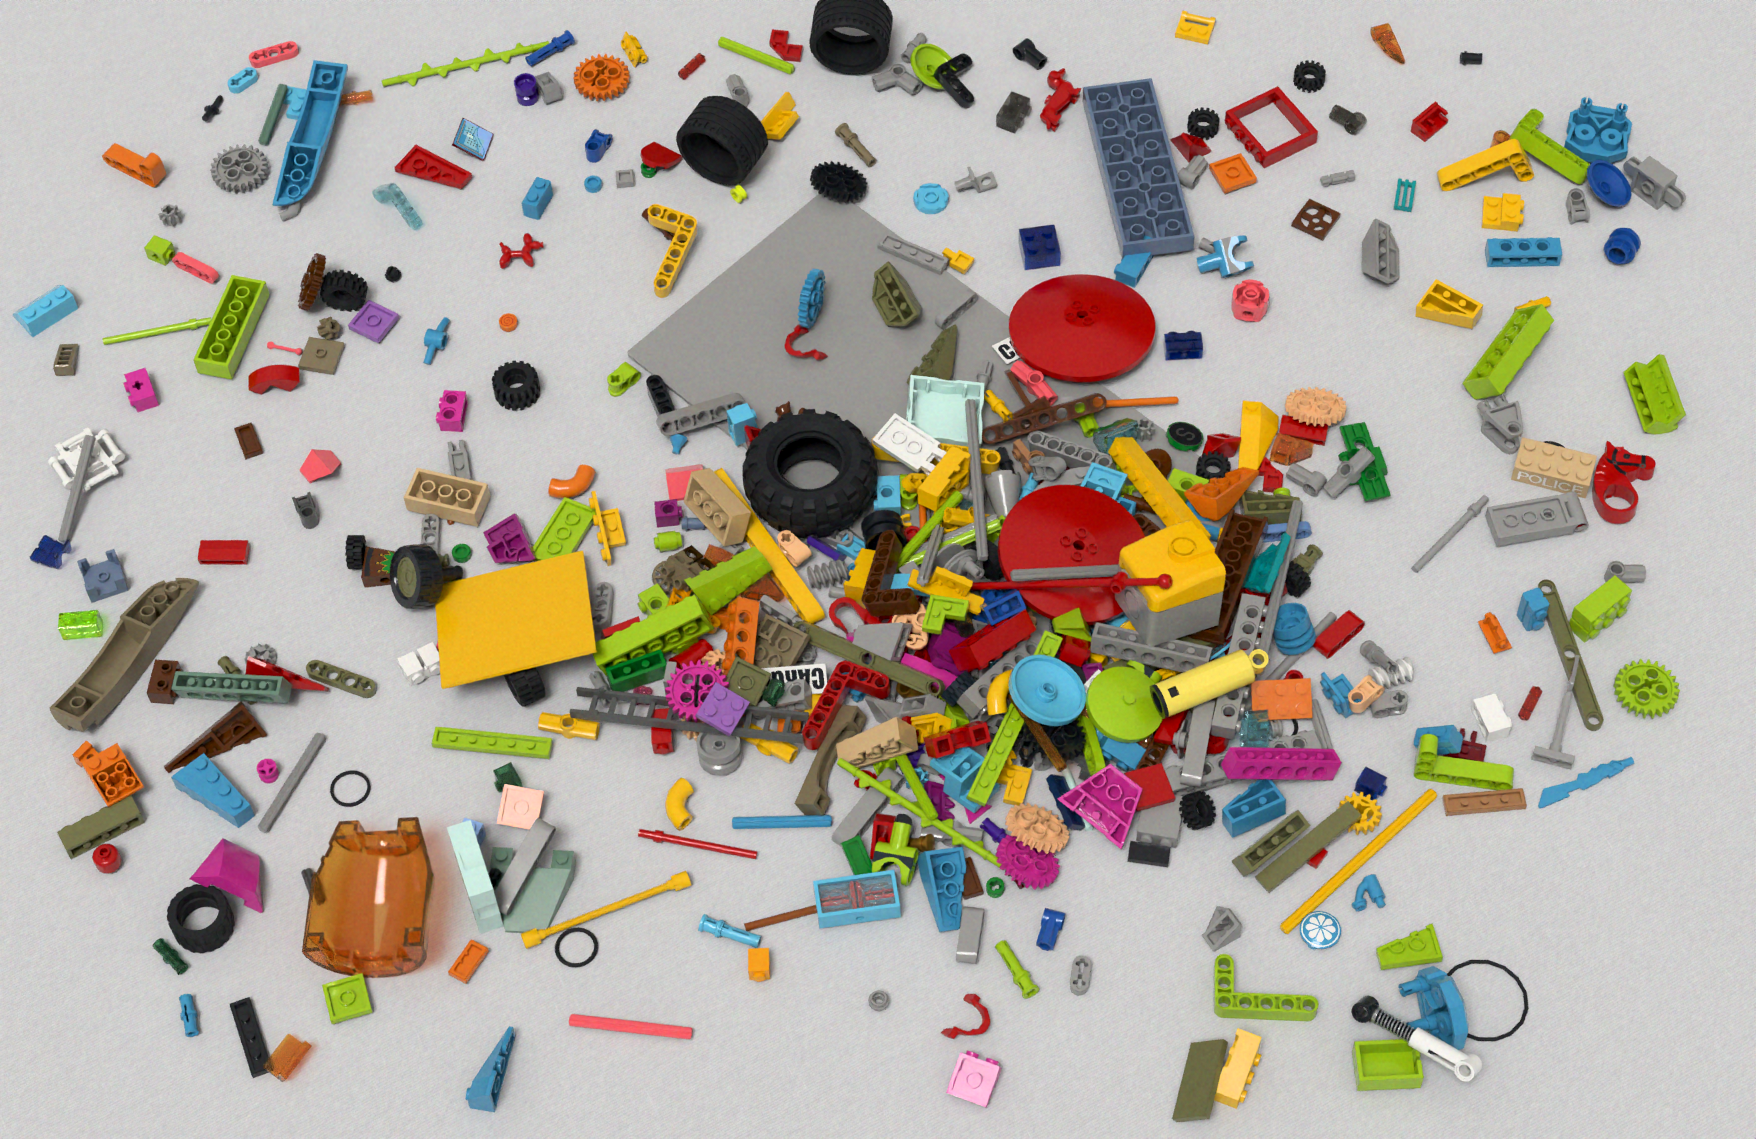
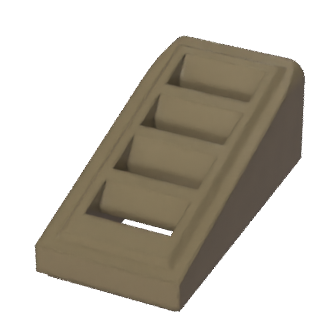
M78 344L59 345L53 366L56 376L74 375Z

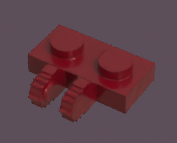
M1460 728V733L1462 734V736H1463V738H1464V737H1465V729H1464V728ZM1473 731L1470 737L1471 741H1462L1459 753L1443 754V756L1484 762L1487 745L1475 743L1477 731Z

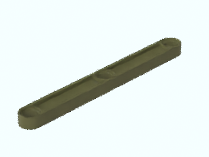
M1544 579L1539 582L1538 588L1541 589L1543 586L1551 588V592L1546 593L1542 591L1543 597H1546L1550 603L1546 620L1568 681L1575 656L1569 658L1564 652L1572 651L1575 655H1580L1572 692L1585 727L1590 731H1597L1601 728L1604 720L1557 588L1554 582ZM1594 717L1598 719L1599 723L1593 725L1588 719Z
M799 621L793 626L798 630L802 624L806 627V634L811 636L808 643L855 664L883 673L888 678L919 692L937 697L941 696L945 691V684L942 680L899 661L887 660L852 644L853 641L814 624ZM867 653L872 656V661L869 664L864 661V656ZM933 682L939 685L937 693L931 691Z

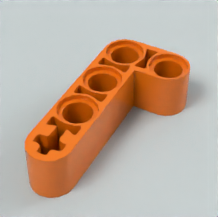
M114 143L102 155L103 160L111 167L151 187H155L166 176L163 162L155 153H150L144 158Z

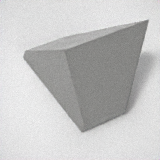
M868 695L865 696V700L877 722L884 723L895 717L902 719V716L899 714L902 703Z
M1217 906L1202 937L1212 951H1217L1240 938L1242 924L1231 909Z

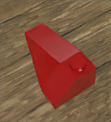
M249 656L247 659L245 675L283 676L292 684L291 689L329 690V687L261 658Z

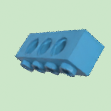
M1560 238L1487 239L1485 256L1487 267L1560 266L1562 249Z

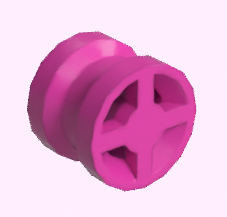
M263 759L258 763L257 772L262 782L268 784L278 779L279 771L275 761Z

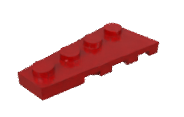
M415 145L394 167L395 172L460 189L472 179L471 172L418 145Z

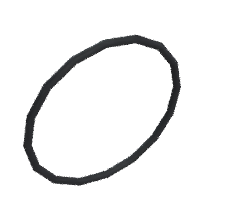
M1469 960L1454 966L1447 973V976H1451L1457 969L1469 964H1490L1503 969L1516 980L1523 992L1525 1007L1520 1022L1510 1032L1497 1037H1477L1469 1033L1467 1035L1468 1038L1476 1041H1498L1511 1036L1524 1023L1529 1009L1527 991L1519 977L1506 966L1490 960Z

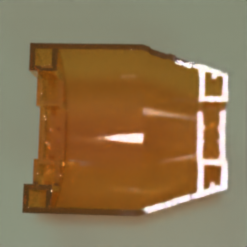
M398 818L397 830L365 832L359 820L339 821L330 838V846L325 856L322 855L320 859L321 864L311 879L302 953L314 964L326 970L348 976L363 973L364 978H386L410 973L421 967L427 958L435 877L419 818Z

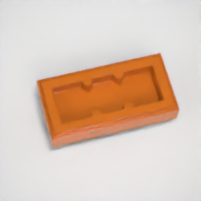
M471 939L448 971V974L467 984L489 952L488 948Z

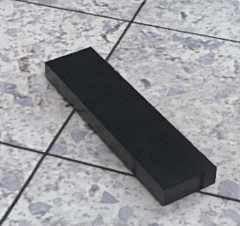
M250 997L230 1003L229 1005L252 1077L255 1078L272 1072L271 1062Z

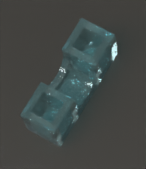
M1268 710L1245 711L1244 719H1240L1242 721L1239 738L1240 747L1269 748L1270 724Z

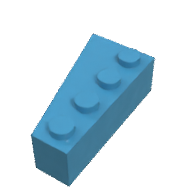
M204 753L171 776L176 789L201 802L206 808L215 811L220 817L238 828L255 816L247 800Z

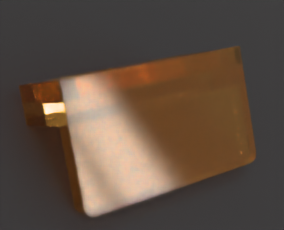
M287 1034L265 1062L263 1068L283 1082L289 1077L312 1045L306 1041L301 1043L291 1034Z

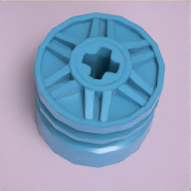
M1286 603L1279 606L1273 637L1278 650L1283 654H1300L1311 648L1316 641V634L1306 607L1302 604Z

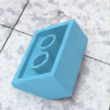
M57 285L13 313V316L34 337L77 310L78 306L70 291L64 285Z

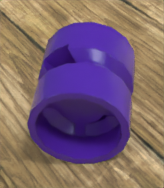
M528 73L518 75L514 80L517 101L522 106H532L539 99L536 78Z

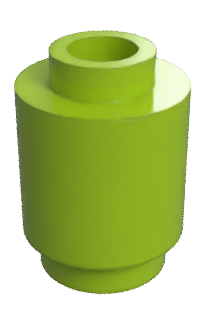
M680 532L657 533V537H654L655 549L658 548L659 552L677 550L678 547H682Z

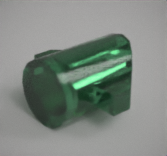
M772 678L768 687L763 691L762 699L775 707L779 698L785 692V684L778 679Z

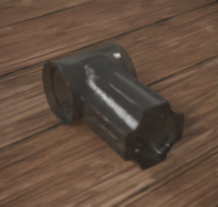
M1335 105L1329 114L1330 119L1343 125L1345 130L1352 135L1357 134L1367 122L1366 117L1361 112L1352 113L1339 105Z
M967 612L965 621L947 618L948 621L954 623L961 637L966 638L974 633L975 628L971 620V612Z

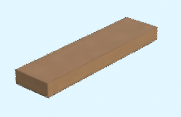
M1523 788L1449 794L1442 797L1446 816L1521 810L1527 807Z

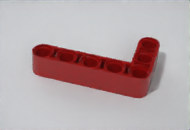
M849 661L839 662L802 731L805 747L809 750H816L821 746L850 688L880 699L888 697L891 689L887 675Z

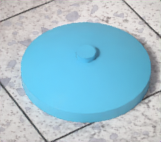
M1047 655L1028 656L1020 660L1010 674L1009 691L1014 703L1026 716L1038 723L1048 726L1067 725L1079 716L1085 706L1086 692L1080 677L1070 666L1059 659Z

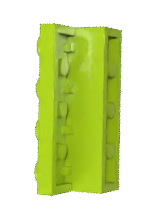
M1658 354L1648 364L1633 363L1623 373L1644 432L1656 435L1669 433L1677 429V422L1685 417L1686 413L1665 355Z

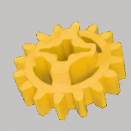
M1353 792L1351 798L1346 795L1344 801H1340L1338 808L1349 801L1362 815L1361 819L1348 828L1349 833L1355 830L1356 835L1359 834V831L1366 835L1367 829L1373 832L1375 826H1379L1382 813H1380L1381 806H1376V799L1370 800V794L1367 797H1363V792H1360L1359 796H1356Z

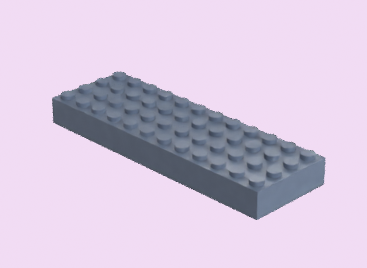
M1152 78L1083 87L1082 102L1122 259L1125 255L1151 252V255L1193 250L1194 233ZM1144 235L1151 237L1153 239L1144 240Z

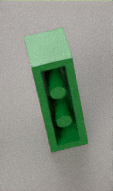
M661 649L610 666L605 668L611 690L625 692L664 678L667 663Z

